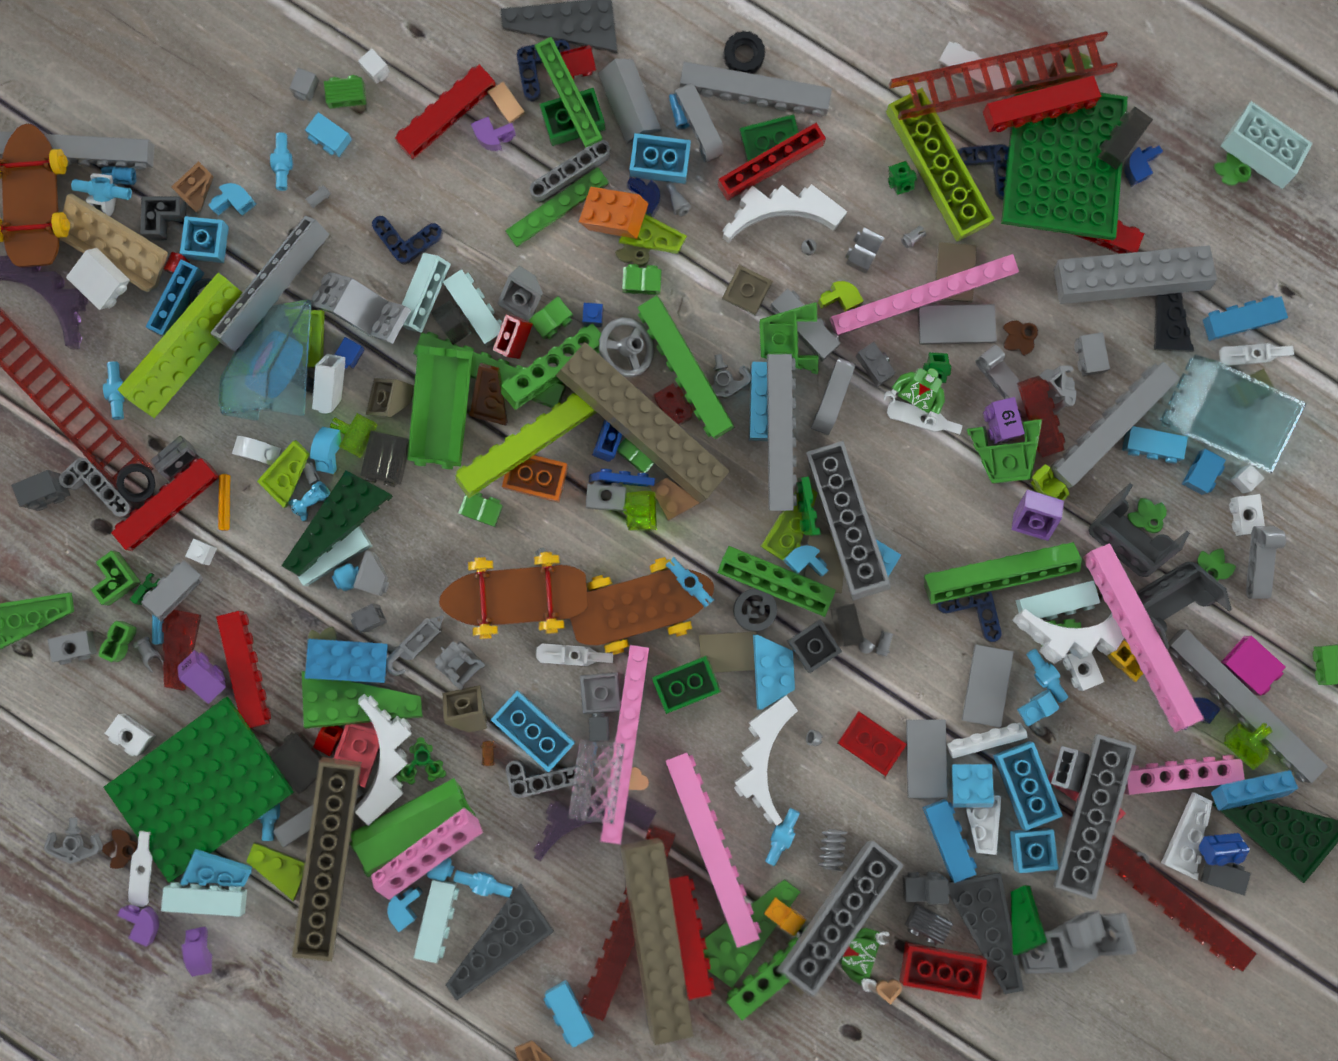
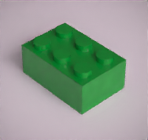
M594 87L580 91L599 132L605 131V121ZM560 98L539 104L552 146L580 138Z
M708 656L652 677L666 714L721 692Z

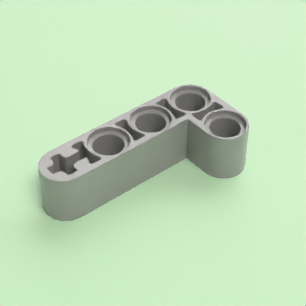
M690 83L675 90L677 101L699 143V151L704 162L706 163L723 155L721 138L694 84Z
M993 345L977 358L975 362L1004 399L1015 397L1020 417L1023 418L1037 407V402L1003 361L1005 359L1004 352L997 345Z
M837 358L811 429L826 435L830 434L855 369V363Z
M78 458L59 476L60 485L68 489L77 490L86 483L117 516L129 518V514L136 509L132 501H128L121 496L117 485L92 460ZM88 463V469L84 472L83 465ZM73 476L74 482L69 485L68 480ZM101 477V483L96 486V479ZM113 490L114 497L109 500L108 494Z
M1254 526L1252 528L1246 594L1249 599H1269L1272 595L1276 548H1284L1286 544L1284 531L1275 526Z
M513 760L506 766L510 792L517 798L581 783L586 775L584 768L579 765L528 777L525 766L520 760ZM512 764L520 766L519 774L511 772L510 767ZM576 769L577 772H581L582 775L579 776L578 780H576V777H570L568 779L570 782H566L567 776L565 771L568 772L567 775L573 774ZM560 774L563 782L555 784L552 780L553 775ZM539 778L544 782L543 788L537 789L534 786L533 782L535 779ZM515 784H523L525 787L524 792L517 793L515 791Z

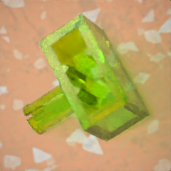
M356 413L350 425L334 417L332 421L339 426L331 423L330 428L338 429L340 433L344 434L339 447L361 458L378 424Z
M648 490L627 492L623 507L627 511L623 512L625 515H628L626 517L628 531L657 530L655 492Z
M1263 722L1261 726L1251 733L1241 723H1238L1225 734L1223 744L1252 770H1255L1268 759L1269 748L1261 741L1271 734L1273 730L1270 726L1266 728L1267 724Z

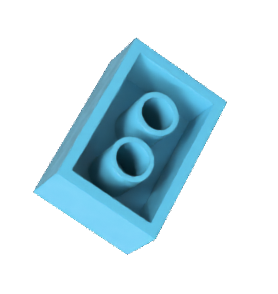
M634 133L630 177L686 184L691 140Z

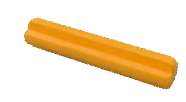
M228 474L219 475L218 529L221 531L230 529L231 476Z

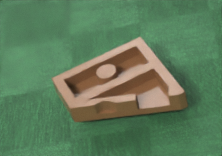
M668 478L654 484V486H650L668 521L700 504L687 491Z

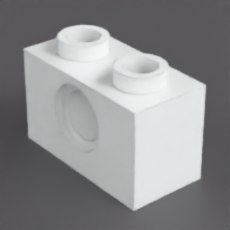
M1260 494L1231 498L1229 508L1230 512L1233 513L1232 529L1236 536L1250 535L1254 526H1265ZM1244 511L1249 514L1248 520L1243 516Z
M1071 652L1065 655L1063 664L1072 675L1070 679L1074 688L1084 691L1104 682L1092 652L1081 660L1072 655ZM1080 664L1085 666L1083 674H1080L1078 671Z
M125 713L118 714L104 733L109 736L108 740L115 745L120 744L125 748L124 751L131 756L143 755L156 736ZM128 731H130L133 736L131 741H128L126 738V734Z

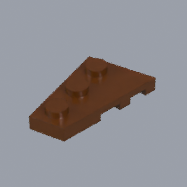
M480 363L469 416L506 426L508 421L504 396L501 394L502 382L498 367Z

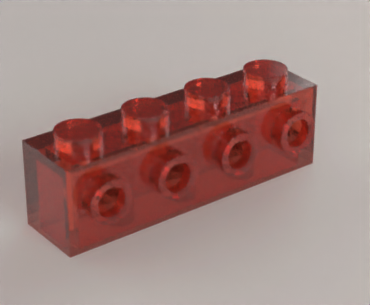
M1038 375L1018 382L1017 386L1028 421L1042 419L1037 446L1038 453L1043 458L1065 450L1063 444L1066 441L1063 433H1059L1058 429L1060 421L1052 410L1055 408L1053 399L1048 397L1047 391L1050 389L1047 380H1043Z

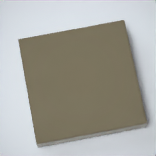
M739 265L722 299L756 316L773 281Z

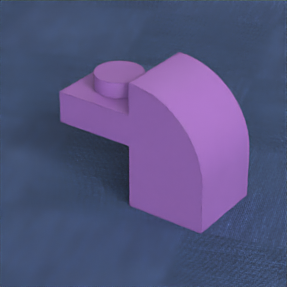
M489 117L471 123L479 144L490 151L502 150L500 142H509L516 136L512 123L495 130Z
M135 905L122 907L117 916L135 924L128 939L144 946L152 944L159 930L157 913L149 906L141 911Z
M206 927L186 930L185 944H182L184 963L192 977L212 973V954L207 948L208 930Z

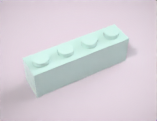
M423 253L402 302L403 306L411 309L402 327L419 333L423 332L451 265L449 262L437 255Z
M461 269L444 280L443 283L486 347H489L496 342L503 323L500 319L496 321L493 316L495 311L489 303L487 305L482 299L485 296L479 288H474L472 285L474 280L469 273L465 274Z
M358 526L342 541L336 542L328 553H323L317 559V562L298 578L303 586H309L373 545L361 526Z
M1094 581L1015 600L1019 613L1026 609L1039 619L1046 617V620L1058 618L1057 614L1063 612L1065 616L1077 613L1076 609L1083 608L1084 611L1094 609V604L1100 603Z
M432 880L414 954L415 959L437 963L440 958L443 959L446 949L443 946L444 939H448L450 927H447L449 919L452 920L455 911L452 904L453 900H457L459 894L458 882Z
M171 882L163 887L161 911L238 917L245 914L247 890L241 889V886L222 888L219 884H211L209 887H202L199 883H190V886L180 885L181 882Z

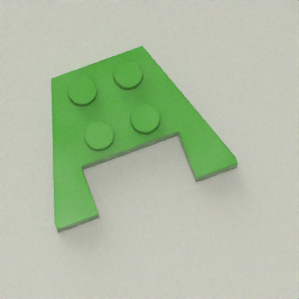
M817 302L760 319L761 357L767 359L768 354H792V358H795V368L806 369L813 374H818L819 355H799L798 322H817Z
M1042 419L1022 422L1025 442L988 446L986 426L967 429V433L971 436L974 442L973 445L976 451H978L982 459L981 462L992 483L1032 478Z

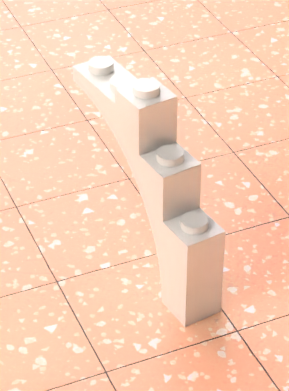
M812 184L808 189L805 187L798 197L781 185L779 189L775 188L769 198L752 186L749 190L745 189L741 194L740 206L742 208L734 215L736 219L732 224L729 222L722 231L724 232L723 240L729 243L738 233L751 224L776 216L808 218L834 231L845 218L847 211Z
M1026 609L1018 613L1012 620L1021 630L1032 636L1034 641L1042 645L1039 652L1054 664L1063 659L1068 651L1081 660L1088 656L1095 646L1107 656L1117 650L1124 639L1112 613L1102 623L1087 628L1056 626L1039 619Z
M363 694L358 699L359 705L371 719L380 746L379 764L375 778L367 793L355 806V813L369 826L403 794L402 782L393 777L407 765V754L400 747L398 749L397 747L411 735V725L405 718L400 719L398 716L391 721L392 717L386 710L381 711L377 707V701L372 696L367 697Z
M787 695L777 700L748 722L750 724L749 731L754 737L758 736L759 739L742 751L744 756L741 759L747 767L751 765L753 768L734 781L737 785L734 789L739 796L744 795L747 799L753 794L752 800L758 808L762 806L766 811L763 814L770 824L774 822L776 826L782 820L769 794L767 767L770 751L779 731L798 712Z

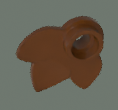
M1017 320L1006 323L1003 329L1009 335L1004 342V348L1010 351L1020 349L1023 356L1032 352L1034 349V339L1038 336L1037 327L1032 323L1023 324ZM1025 330H1030L1031 335L1027 336Z
M114 829L112 830L113 840L103 845L102 852L112 858L110 868L120 869L125 867L128 861L132 860V855L137 850L138 843L131 841L130 835L126 831ZM129 847L133 848L132 854L128 852Z

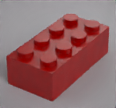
M905 942L899 981L903 986L981 1000L987 959L982 955Z

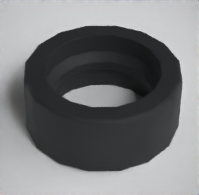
M137 463L123 467L118 473L116 480L121 496L132 502L148 499L153 494L156 486L152 471L145 465ZM132 472L144 474L148 479L147 488L137 494L129 492L124 486V480L128 474Z

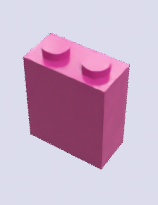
M1251 635L1243 636L1221 661L1236 678L1254 695L1258 696L1265 695L1271 689L1270 685L1282 677V671L1286 668Z

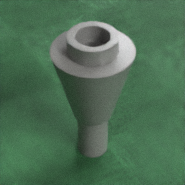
M673 182L668 183L666 187L671 194L674 215H686L691 205L677 192Z

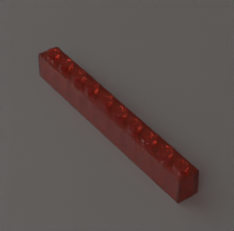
M654 825L652 829L648 828L645 839L659 838L663 842L667 859L676 833ZM625 887L623 893L626 895L624 902L620 901L616 913H619L617 921L613 920L609 929L612 932L610 939L606 938L602 946V950L605 951L603 957H598L594 968L598 969L595 977L591 975L588 982L589 993L588 995H583L580 1006L583 1007V1014L603 1022L635 942L627 887Z
M1114 835L1112 836L1105 866L1109 869H1116L1118 871L1117 875L1125 882L1129 880L1134 884L1132 887L1141 895L1145 893L1149 897L1148 901L1155 907H1162L1164 909L1163 914L1171 920L1175 918L1179 921L1178 926L1187 933L1191 931L1195 935L1193 938L1201 945H1208L1210 947L1209 952L1217 958L1221 956L1225 959L1224 964L1233 971L1238 969L1243 972L1257 953Z

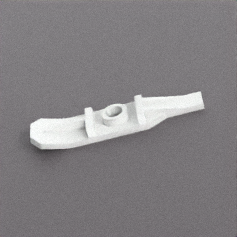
M1269 343L1222 347L1219 351L1220 362L1224 366L1271 362L1276 357L1294 355L1293 346L1276 347ZM1255 350L1259 351V357L1254 355Z
M897 400L892 405H889L887 410L890 419L933 432L945 430L960 435L963 425L947 421L942 414H937V423L932 428L934 424L932 419H928L926 425L921 421L922 416L927 417L931 415L932 411L927 413L915 405Z
M541 643L536 649V659L540 663L589 666L595 662L613 663V653H600L584 646ZM572 652L578 653L577 659L571 658Z
M146 831L139 832L138 848L132 855L128 901L138 907H144L149 903L152 855L149 851L150 832ZM139 866H143L145 872H141Z

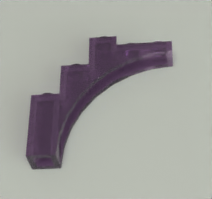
M8 255L0 256V281L24 284L40 293L51 305L59 319L63 330L65 346L70 349H80V343L82 342V336L79 332L81 317L78 312L86 311L88 299L77 288L62 289L64 288V280L55 271L39 272L41 266L17 267L12 263Z
M587 794L584 798H579L575 806L578 808L577 811L558 800L554 804L550 803L545 813L548 814L546 820L552 822V825L548 824L543 832V835H545L543 842L538 841L533 852L536 855L534 858L541 862L547 851L571 830L587 823L604 821L606 805ZM628 795L624 822L635 824L647 830L657 811Z

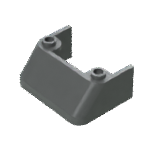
M1129 483L1111 499L1089 527V533L1102 546L1111 544L1118 559L1138 576L1148 577L1182 550L1190 533L1186 531L1175 541L1164 534L1157 535L1152 539L1140 528L1135 527L1124 516L1129 509V504L1125 499L1133 486Z
M1195 562L1181 564L1136 592L1166 649L1170 647L1165 634L1167 624L1164 620L1194 601L1204 607L1218 602L1227 611L1232 610L1227 589Z

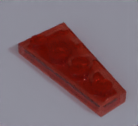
M174 609L163 619L162 632H164L163 651L165 658L163 670L164 687L186 690V684L179 679L178 665L194 651L201 614Z

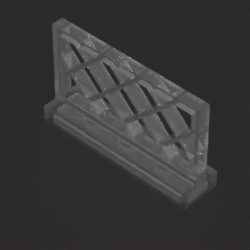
M580 740L568 819L608 824L614 823L625 744ZM600 746L603 752L596 757L597 747ZM615 747L617 748V753L612 759L609 752ZM606 756L609 763L603 768L600 761ZM597 766L600 772L594 777V768ZM612 767L614 774L609 778L606 772ZM603 776L606 783L600 788L597 781ZM594 785L597 792L591 797V788ZM610 787L611 795L606 798L603 792ZM600 796L603 803L597 808L594 801ZM591 805L594 812L589 817H587L588 809ZM605 807L608 809L607 819H604L600 813Z

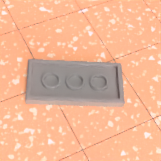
M995 304L934 305L918 308L920 344L996 342Z
M974 644L962 715L963 721L1001 728L1013 651Z
M906 720L907 797L947 798L946 720Z

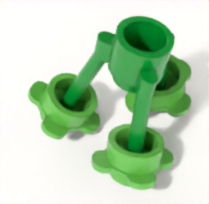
M418 738L417 742L410 746L409 751L414 753V760L411 762V765H405L399 771L396 777L399 782L404 781L409 785H413L415 783L414 777L418 772L415 767L416 765L420 767L425 766L424 769L428 773L427 779L430 782L446 776V771L442 767L443 762L430 759V752H432L433 747L428 745L424 738Z

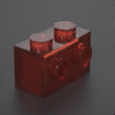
M674 383L653 394V398L659 408L680 426L692 419L693 415L691 413L694 411L689 402L685 404L682 399L684 394L680 387H675Z

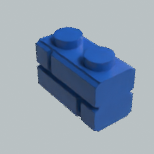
M606 420L603 421L592 456L610 462L615 458L622 434Z
M1239 833L1204 836L1198 846L1208 865L1218 864V866H1223L1233 862L1240 864L1245 861L1249 853V847L1243 842V838Z

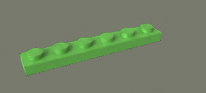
M552 37L535 44V49L585 148L601 141L602 136Z
M599 167L595 168L506 229L507 235L516 247L520 246L585 201L590 186L604 188L609 184V181Z

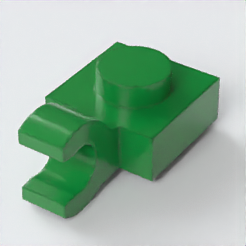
M149 573L146 576L145 582L140 584L129 600L134 604L142 605L143 596L148 591H152V588L157 587L160 579L152 583L154 574Z

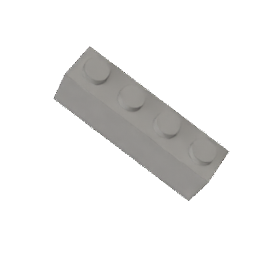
M787 288L771 303L770 308L775 314L804 306V304L799 300L800 297L795 291H790ZM818 318L817 322H798V338L815 355H819V359L822 362L840 345L839 337L833 331L830 332L826 328V324L821 318Z

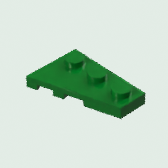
M809 477L797 478L798 482L795 489L797 494L799 493L800 501H798V511L802 514V520H800L801 531L804 532V535H821L820 529L815 528L816 511L813 507L811 508L813 494Z

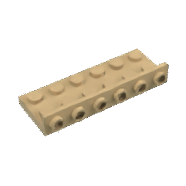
M71 193L66 196L63 213L70 222V230L67 237L59 238L61 241L66 242L82 253L89 249L98 248L130 279L129 282L145 292H149L159 286L168 254L167 251Z

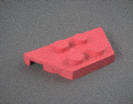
M373 723L345 725L334 759L362 762L359 784L364 788L367 786L380 748Z

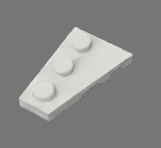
M994 795L993 808H966L977 853L997 855L1001 806L1000 795Z

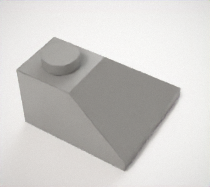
M518 266L508 276L497 304L529 322V319L534 316L543 295L536 276Z
M366 550L353 587L382 596L389 587V582H387L388 576L378 555Z

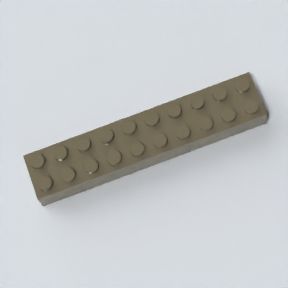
M586 342L557 373L556 376L699 503L708 499L730 472Z
M322 757L319 762L292 957L332 962L362 762Z
M659 838L620 845L650 1038L656 1046L693 1037L663 842Z

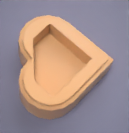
M632 767L629 790L646 789L649 784L648 778L642 775L639 768Z
M891 979L888 982L881 980L876 984V991L891 1005L901 993L902 986L896 979Z

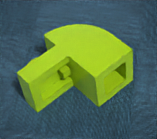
M837 281L832 283L831 289L833 292L828 290L820 295L821 298L818 304L823 309L838 301L843 311L846 312L861 306L864 300L853 284L846 281Z
M1046 464L1034 473L1030 484L1038 493L1060 500H1065L1069 495L1067 486L1054 477L1051 468Z

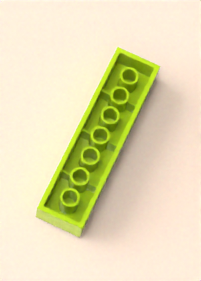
M920 88L890 103L886 114L956 242L989 226L993 222L994 217L924 89Z
M218 272L117 390L127 400L155 418L220 343L210 333L243 292Z

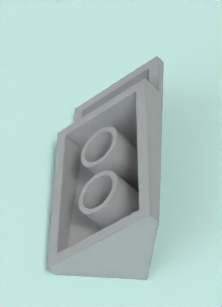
M614 59L598 72L626 144L633 142L634 133L651 135L661 131L633 59Z

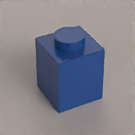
M584 303L583 326L588 327L593 323L595 327L602 328L603 304Z
M344 337L334 355L346 357L345 369L348 366L354 369L365 349Z

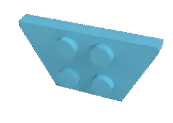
M753 635L757 710H762L795 690L793 651L762 636Z

